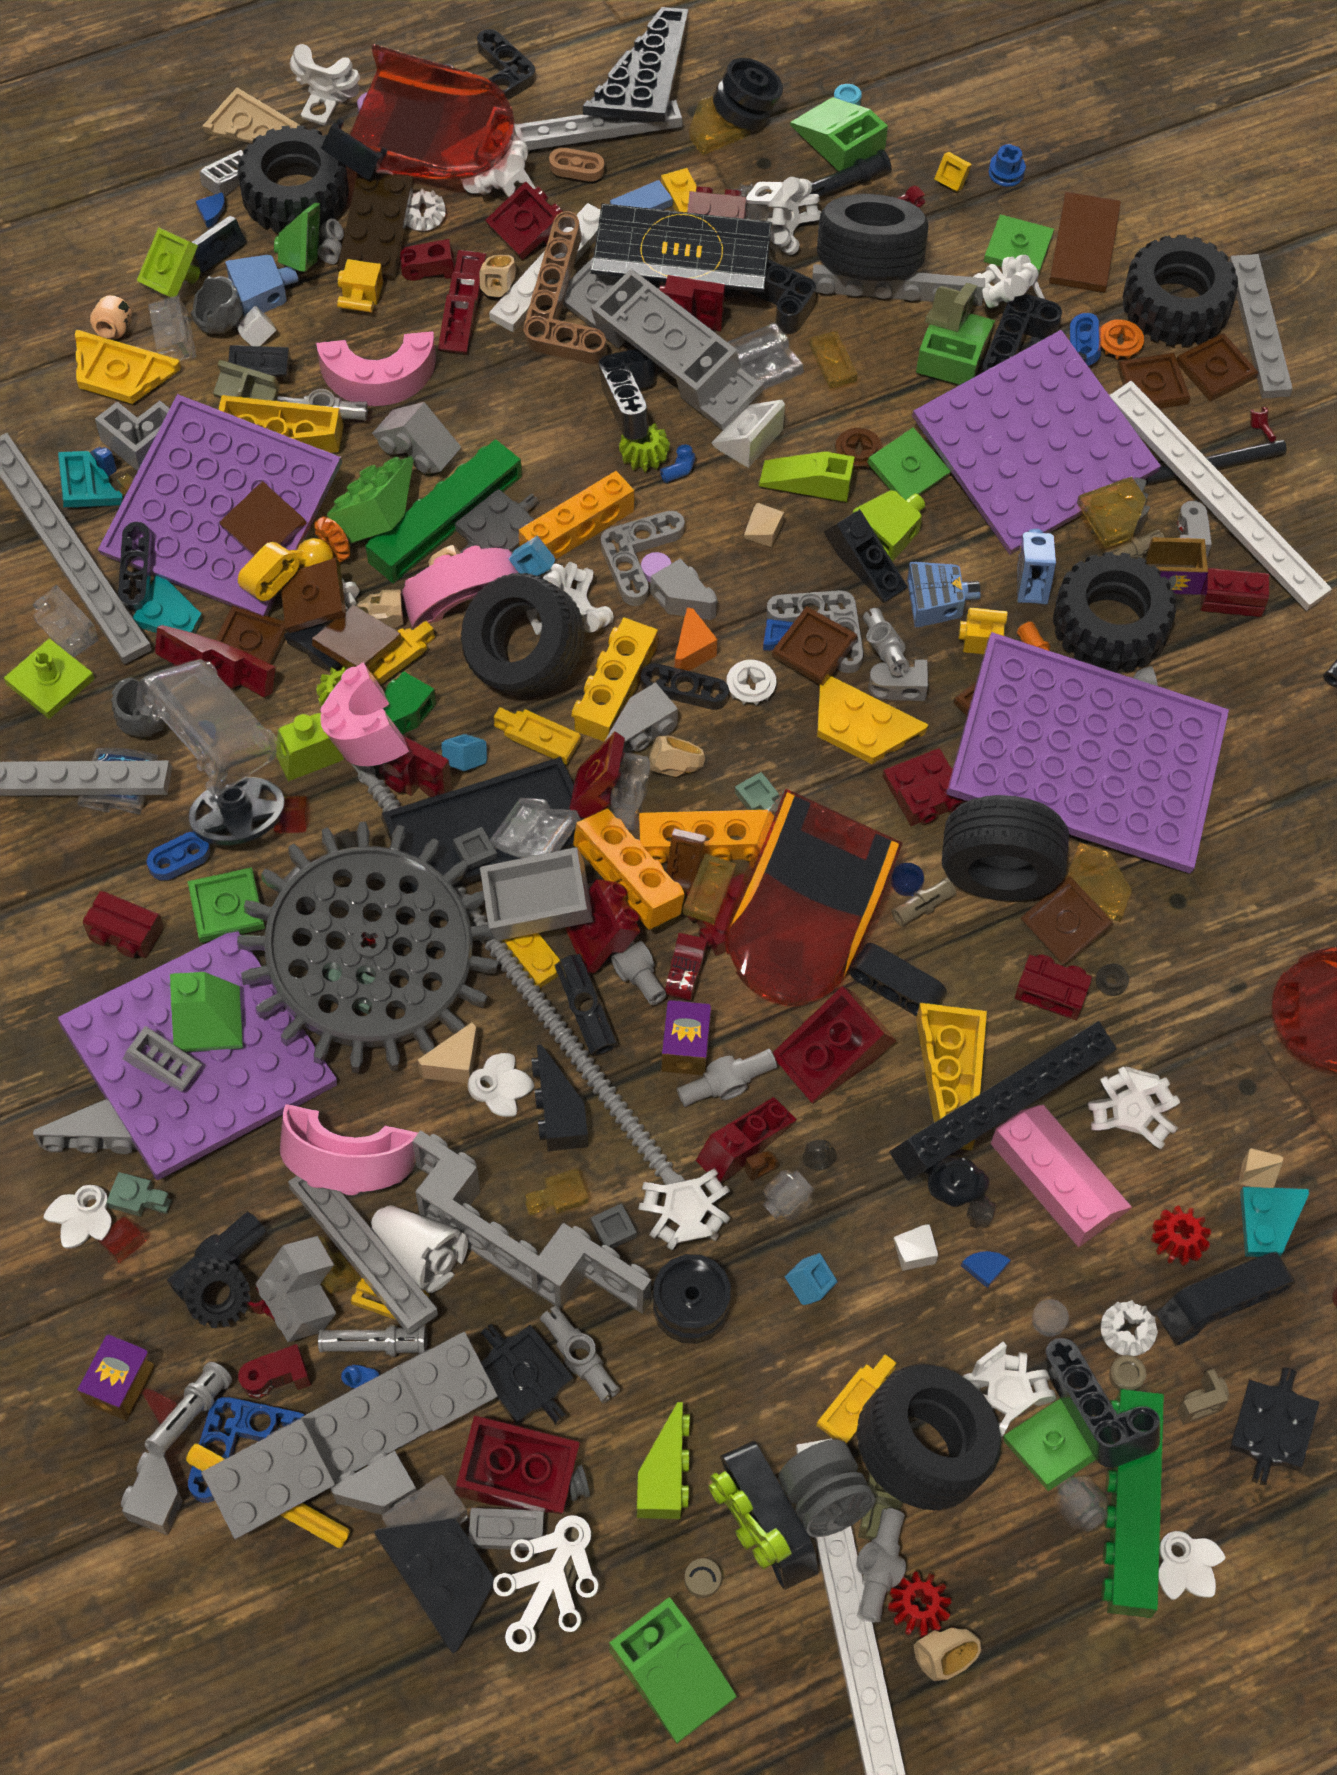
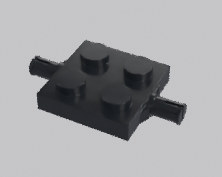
M493 1324L488 1325V1329L485 1327L481 1334L487 1339L493 1349L488 1357L481 1361V1364L498 1396L496 1399L514 1422L519 1425L533 1413L542 1410L547 1413L555 1425L560 1424V1419L564 1421L567 1414L563 1412L554 1400L560 1392L574 1382V1377L533 1327L528 1325L517 1335L507 1337L506 1339L502 1337Z
M1282 1368L1278 1386H1269L1250 1379L1248 1382L1230 1449L1247 1454L1257 1461L1252 1481L1256 1484L1258 1483L1261 1471H1263L1260 1485H1267L1271 1466H1284L1301 1472L1320 1402L1300 1396L1292 1391L1297 1372L1291 1369L1289 1379L1286 1381L1289 1368Z

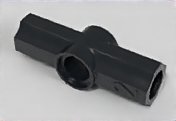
M569 955L560 959L554 966L568 998L569 1007L575 1015L591 1056L602 1055L613 1050L614 1047L618 1046V1043L604 1011L603 1002L596 992L582 955ZM584 999H593V1006L588 1011H579V1005Z
M247 1211L220 1235L213 1234L205 1239L196 1249L194 1257L168 1278L167 1282L181 1300L185 1301L182 1290H185L184 1280L185 1278L190 1279L189 1271L192 1268L196 1271L200 1269L198 1263L204 1261L205 1265L210 1264V1259L216 1258L218 1263L225 1259L228 1260L230 1265L234 1263L239 1267L241 1258L264 1240L268 1233L260 1221Z

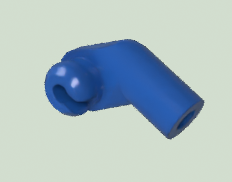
M690 445L679 446L676 450L678 456L675 464L660 469L664 483L684 477L691 472L695 462V453H693Z
M361 1365L348 1366L341 1373L343 1383L351 1388H357L379 1376L375 1369Z

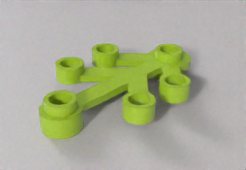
M726 1471L719 1475L717 1473L710 1476L712 1484L708 1486L710 1493L719 1505L724 1502L730 1509L740 1526L735 1532L742 1546L746 1550L754 1545L757 1546L752 1550V1553L760 1567L764 1570L775 1563V1561L779 1563L790 1556L791 1550L782 1534L776 1528L766 1534L751 1517L749 1512L753 1510L752 1504L742 1490H738L730 1475Z

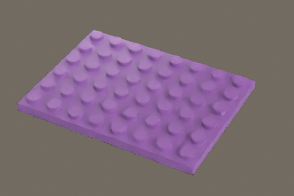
M991 632L946 794L966 801L993 795L1018 796L1032 799L1045 804L1059 814L1066 823L1070 835L1191 873L1195 868L1229 709Z

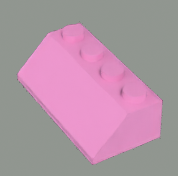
M1044 1105L1023 1109L995 1129L991 1141L993 1148L1078 1247L1082 1246L1131 1209V1205Z

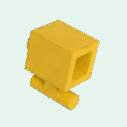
M347 259L345 269L340 270L338 275V287L342 288L343 296L338 297L337 307L372 313L374 305L378 303L383 286L381 264Z
M979 608L968 609L966 621H960L958 639L964 640L963 652L984 654L991 632L1004 636L1007 611Z

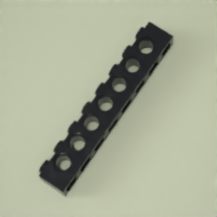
M1098 1021L890 1150L889 1153L906 1180L909 1181L1108 1056L1117 1048Z

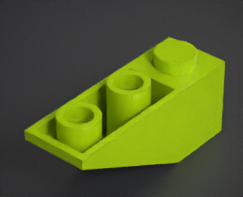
M818 452L765 460L759 486L847 502L855 457L831 452Z
M677 1402L638 1471L637 1518L680 1519L681 1508H688L689 1486L681 1485L682 1472H689V1450H682V1436H689L690 1416L689 1414H683V1402Z

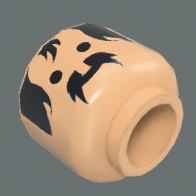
M106 296L101 298L90 315V323L99 336L115 340L122 337L132 322L133 313L130 306L123 299L116 296Z

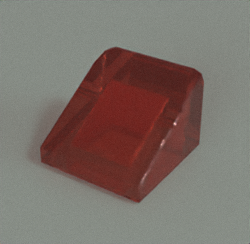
M283 796L285 811L280 821L274 827V832H305L307 826V796Z
M124 1216L111 1226L109 1233L102 1241L97 1240L118 1264L146 1242L140 1230Z
M149 1388L144 1389L142 1393L160 1425L177 1406L175 1401Z

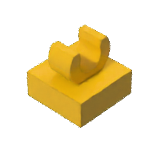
M950 152L944 153L934 179L958 192L962 190L972 164Z

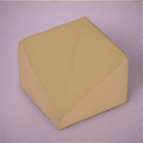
M756 503L744 538L772 548L782 528L784 512Z
M1252 1148L1249 1149L1242 1162L1238 1184L1249 1187L1274 1188L1283 1157Z

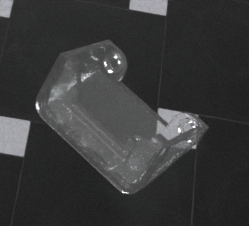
M196 659L151 673L139 680L135 707L142 715L149 716L152 714L155 721L162 718L198 759L197 769L200 772L205 770L208 774L210 781L205 783V787L214 797H217L223 790L234 786L275 759L277 738L274 733L261 725L217 675L215 667L209 661L205 662L202 659Z

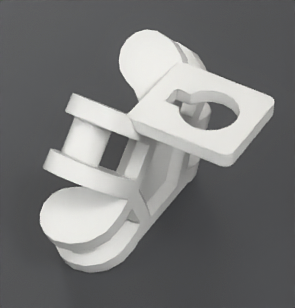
M300 44L295 47L290 60V68L297 75V82L301 85L306 83L310 85L308 91L311 93L301 113L302 119L326 125L338 103L355 97L359 93L358 81L360 80V74L357 70L352 69L353 65L349 58H342L331 67L324 68L313 62L311 50L307 45ZM320 102H324L326 108L324 114L314 115L311 113L312 107L319 105Z
M510 135L506 138L499 136L494 139V161L487 168L480 170L472 166H464L459 172L464 189L470 193L485 195L490 193L494 186L496 189L502 188L509 198L514 193V183L516 181L519 183L527 182L535 189V186L524 170L525 161L528 156V147L516 135Z
M789 177L784 182H758L746 197L748 204H764L773 208V217L767 218V221L772 222L773 225L771 241L787 255H793L799 249V241L793 235V231L798 224L820 219L821 211H818L817 203L820 201L819 195L810 194L812 184L807 179ZM770 189L772 192L771 194L757 197V194L762 190ZM806 205L807 212L799 214L798 206Z
M1019 255L1016 259L1014 257L1004 258L1002 262L1003 274L996 265L990 264L986 267V272L983 274L977 273L973 276L985 278V288H983L982 292L989 308L996 307L1001 301L1006 303L1013 301L1016 296L1025 294L1031 285L1037 297L1045 299L1037 282L1038 270L1031 264V260L1027 255Z
M568 562L565 568L559 564H553L543 579L558 586L572 597L583 617V628H585V631L589 633L595 632L601 627L611 624L614 619L611 609L606 606L595 608L590 605L587 599V591L593 578V570L588 568L584 570L579 569L577 564L573 562ZM573 579L578 581L576 590L571 588ZM537 609L527 610V616L536 635H541L542 623H539L537 619Z
M1124 1066L1118 1069L1120 1073L1109 1079L1107 1076L1101 1078L1100 1080L1110 1098L1088 1102L1089 1110H1093L1094 1121L1091 1122V1130H1105L1117 1127L1142 1134L1152 1144L1162 1149L1165 1145L1164 1139L1170 1132L1175 1133L1178 1129L1172 1121L1160 1113L1180 1103L1179 1098L1176 1095L1173 1096L1167 1087L1170 1085L1168 1079H1160L1158 1075L1130 1067L1125 1068ZM1125 1085L1128 1086V1089L1119 1094L1115 1091ZM1156 1093L1160 1103L1155 1105L1150 1097L1151 1094ZM1113 1107L1114 1118L1108 1119L1106 1109ZM1155 1118L1160 1124L1152 1132L1147 1126Z
M714 1168L700 1178L668 1185L643 1182L642 1189L646 1190L644 1203H639L638 1210L662 1214L649 1236L654 1239L658 1236L668 1243L666 1247L673 1250L677 1243L708 1237L716 1241L719 1237L717 1231L723 1222L727 1224L730 1220L727 1214L712 1205L713 1202L730 1191L727 1185L723 1187L717 1179L716 1175L719 1174ZM703 1184L706 1185L712 1194L708 1198L700 1187ZM659 1193L666 1194L664 1207L657 1205ZM708 1211L712 1215L707 1223L703 1224L700 1221ZM668 1218L680 1225L676 1232L665 1225Z
M1004 1342L979 1359L972 1373L963 1376L979 1391L980 1388L988 1386V1394L984 1395L992 1409L995 1408L1006 1414L1002 1423L998 1422L1001 1439L1010 1422L1033 1404L1037 1406L1045 1405L1057 1399L1054 1390H1050L1047 1383L1050 1379L1048 1371L1036 1370L1026 1373L1027 1353L1019 1352L1018 1356L1006 1355L1007 1345ZM1032 1385L1034 1386L1035 1393H1033L1032 1391Z

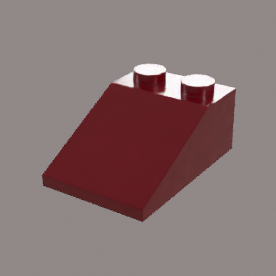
M842 986L772 1054L775 1061L810 1102L814 1104L872 1064L896 1039L854 992Z
M474 1415L453 1496L488 1505L563 1514L580 1442Z

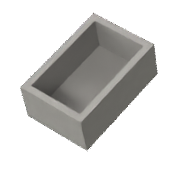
M577 847L480 867L488 926L497 941L594 922L584 860Z

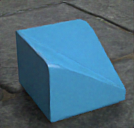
M537 535L515 549L509 560L519 573L540 576L552 567L555 557Z
M462 734L441 742L442 756L449 759L450 767L466 771L487 762L486 741L483 739Z
M820 1253L802 1259L785 1276L802 1305L821 1300L837 1283L836 1278Z

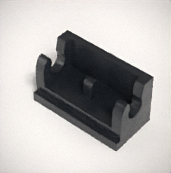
M339 117L337 122L331 125L321 149L367 180H370L381 167L388 149L382 147L381 151L376 153L343 131L341 128L344 120Z
M230 345L228 362L268 375L283 377L284 382L291 381L289 369H292V358L289 347Z

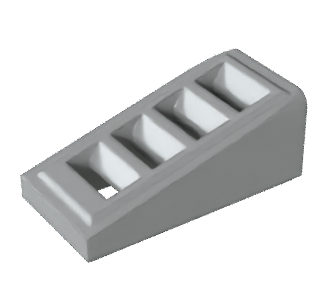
M239 150L199 171L202 186L213 194L222 192L224 197L240 185L238 170H235L233 167L236 166L238 168V162L243 151Z
M147 1026L142 1029L123 1057V1060L181 1092L202 1065ZM145 1045L151 1047L146 1056L141 1053ZM157 1052L162 1053L163 1056L157 1063L152 1061ZM171 1058L175 1062L167 1071L163 1066ZM181 1064L187 1066L188 1068L180 1078L174 1076Z

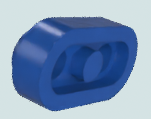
M1092 313L1079 314L1070 323V342L1077 352L1087 355L1085 362L1087 366L1095 363L1101 356V328L1097 316Z
M188 832L154 848L147 857V866L150 874L158 880H170L203 864L210 856L209 843L197 837L194 832ZM194 849L199 850V852L194 855L189 854L190 851ZM163 864H170L167 868H160Z

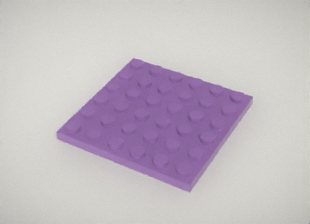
M1062 330L915 409L912 414L916 423L1009 555L1020 550L1023 533L1030 529H1040L1043 533H1050L1098 506L1103 493L1116 496L1132 487L1135 477L1146 479L1159 472L1161 467Z
M177 394L98 551L101 555L120 562L122 532L124 528L132 522H142L148 527L153 536L151 575L167 579L171 583L229 606L233 605L263 617L267 616L279 591L270 600L260 601L239 587L238 574L253 556L220 526L219 522L263 481L306 520L307 524L283 546L288 550H297L308 534L342 464V459L329 452ZM138 532L136 537L132 538L136 545V550L139 551L138 540L143 537L141 532ZM135 559L129 563V566L141 570L144 566V561Z
M239 932L226 933L58 1017L61 1028L102 1094L111 1103L132 1137V1142L156 1180L171 1174L282 1115L286 1104L299 1106L337 1086V1079L326 1062L323 1061L321 1064L314 1062L315 1046L304 1029L287 1046L281 1042L283 1030L295 1019L284 1006L263 1018H259L256 1014V1006L276 993L270 980L243 985L241 972L261 967L251 950L238 949L237 937L241 936ZM206 972L240 986L243 1048L185 1052L202 1065L181 1092L123 1060V1057L145 1026L173 1044L170 974ZM145 1045L141 1053L146 1056L151 1047ZM157 1052L152 1061L157 1063L163 1054ZM169 1058L163 1068L168 1071L175 1060ZM181 1064L174 1076L180 1078L188 1067Z

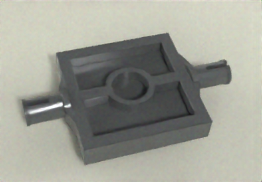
M497 489L455 523V530L468 543L460 552L463 553L465 549L471 546H480L481 549H508L513 553L519 547V529L534 521L528 512L539 504L537 497H534V494L531 493L522 502L517 503L512 501L500 489Z

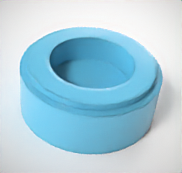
M842 84L835 89L834 98L860 106L862 94L857 86Z

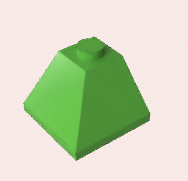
M320 203L312 204L279 233V236L275 237L274 252L278 254L279 263L299 271H307L318 261Z
M206 972L170 974L173 1044L183 1052L243 1048L240 986Z

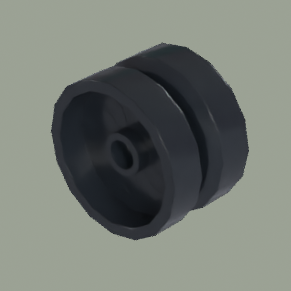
M737 58L732 60L727 66L723 79L713 94V104L716 111L731 124L743 129L757 130L763 128L768 122L773 108L783 93V84L778 75L765 64L751 58Z
M685 1254L671 1259L660 1269L654 1281L653 1314L658 1327L668 1337L681 1343L698 1344L712 1339L722 1330L729 1315L731 1285L726 1272L714 1260L703 1255Z

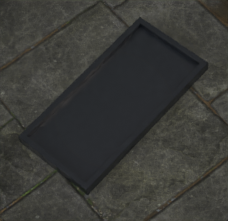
M561 757L383 812L381 815L391 842L392 834L397 825L404 826L405 841L401 848L402 852L419 858L425 846L433 838L438 840L437 855L429 865L442 875H445L454 865L461 862L453 847V839L482 827L497 852L496 859L467 871L461 880L452 885L453 887L482 879L480 867L527 858L499 846L500 841L523 809L527 808L550 818L575 822V825L556 851L576 848L573 845L576 823L583 820V818L569 809L574 785ZM408 882L412 892H416L418 889L416 885Z

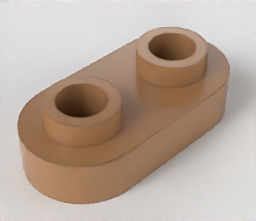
M558 148L552 151L549 156V167L553 174L560 177L596 181L604 174V159L599 154L593 152Z

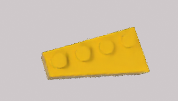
M221 396L220 411L329 453L339 452L344 427L340 408Z
M920 1003L916 1023L934 1122L980 1095L987 1011ZM975 1139L960 1149L972 1150Z

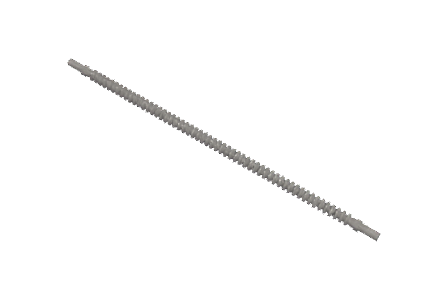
M352 764L358 772L359 781L369 787L368 793L373 795L374 801H378V806L383 808V812L402 807L399 800L395 799V795L390 793V788L385 786V782L378 780L373 766ZM453 887L460 899L470 896L465 894L466 889L464 887ZM480 908L467 912L471 926L488 924L486 922L487 917L481 915L482 910ZM495 938L480 940L482 944L486 943L485 949L491 951L490 956L496 958L498 965L502 964L501 970L507 972L506 977L512 979L511 984L518 986L517 992L523 993V1000H529L527 1005L534 1007L533 1013L539 1014L538 1020L541 1022L545 1021L544 1028H550L549 1034L550 1036H556L554 1041L561 1043L560 1049L567 1050L565 1056L567 1058L572 1057L571 1064L578 1065L576 1070L577 1072H583L582 1078L584 1080L588 1079L587 1085L589 1087L594 1086L593 1093L600 1094L598 1100L600 1102L605 1101L604 1108L611 1109L610 1116H616V1124H622L621 1130L628 1132L626 1137L628 1139L633 1138L632 1145L634 1147L639 1146L638 1153L645 1154L643 1160L645 1162L650 1161L649 1168L656 1169L655 1176H661L665 1185L685 1181L681 1175L676 1174L672 1170V1162H666L667 1155L660 1154L661 1148L654 1146L656 1141L649 1139L650 1133L648 1131L643 1132L644 1125L637 1124L639 1118L637 1116L632 1117L633 1110L626 1109L627 1103L625 1101L621 1102L622 1096L620 1094L615 1095L616 1088L609 1087L611 1081L609 1079L604 1080L605 1073L598 1072L599 1065H593L594 1059L587 1057L589 1052L582 1050L583 1044L576 1043L577 1036H571L572 1030L566 1028L567 1023L565 1021H560L561 1015L555 1014L556 1008L549 1007L551 1002L548 999L544 1000L545 994L539 992L540 987L538 985L533 986L534 979L528 978L529 973L528 971H523L524 966L522 964H517L518 958L512 957L513 952L512 950H507V943H501L502 940L497 941Z

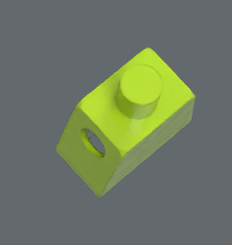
M890 490L855 508L853 513L859 509L862 511L893 562L918 535L922 520L920 511L925 508V502L916 493L905 500L896 491Z
M321 713L311 716L306 714L298 715L292 723L278 729L276 757L288 782L344 760L342 754L321 726Z

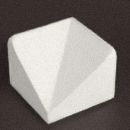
M254 306L236 326L241 337L251 346H261L276 331L271 319L257 306Z
M929 1224L893 1238L902 1271L936 1264L938 1252Z

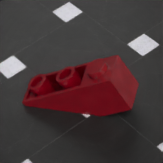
M772 1097L712 1133L695 1161L707 1173L715 1168L719 1173L716 1177L721 1183L741 1171L745 1167L746 1158L764 1151L795 1124L797 1119L775 1097Z

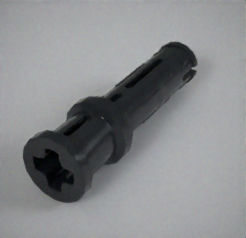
M880 149L876 152V155L866 159L859 158L854 162L853 166L811 182L814 192L810 194H818L819 198L858 181L867 183L876 175L881 173L889 174L892 171L889 156L885 150Z

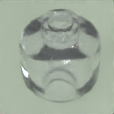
M783 1170L764 1187L763 1193L768 1200L763 1205L776 1220L782 1215L786 1220L793 1221L813 1203L811 1193L814 1189L797 1170L793 1173L789 1170Z
M1072 1475L1057 1485L1058 1491L1054 1497V1505L1071 1528L1090 1531L1107 1517L1108 1500L1091 1477L1086 1475L1075 1477Z

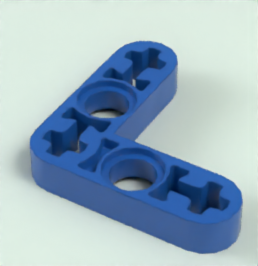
M222 1397L217 1399L209 1409L199 1445L207 1448L213 1441L224 1442L226 1451L221 1457L226 1459L233 1455L238 1437L260 1441L277 1430L278 1418H282L281 1424L286 1426L301 1418L304 1414L231 1397ZM226 1408H231L233 1415H235L234 1418L226 1420L224 1427L226 1433H231L230 1436L220 1432L222 1421L218 1413H224ZM259 1414H265L271 1418L270 1426L262 1432H257L251 1428L252 1419ZM192 1466L188 1479V1487L192 1496L202 1503L214 1501L215 1499L209 1487H207L205 1493H201L197 1482H204L205 1479L201 1473L202 1471Z

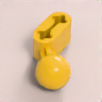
M316 538L303 541L297 550H288L277 542L267 543L239 572L237 578L239 587L260 601L270 600L295 575L298 568L302 569L333 559V551L328 543Z

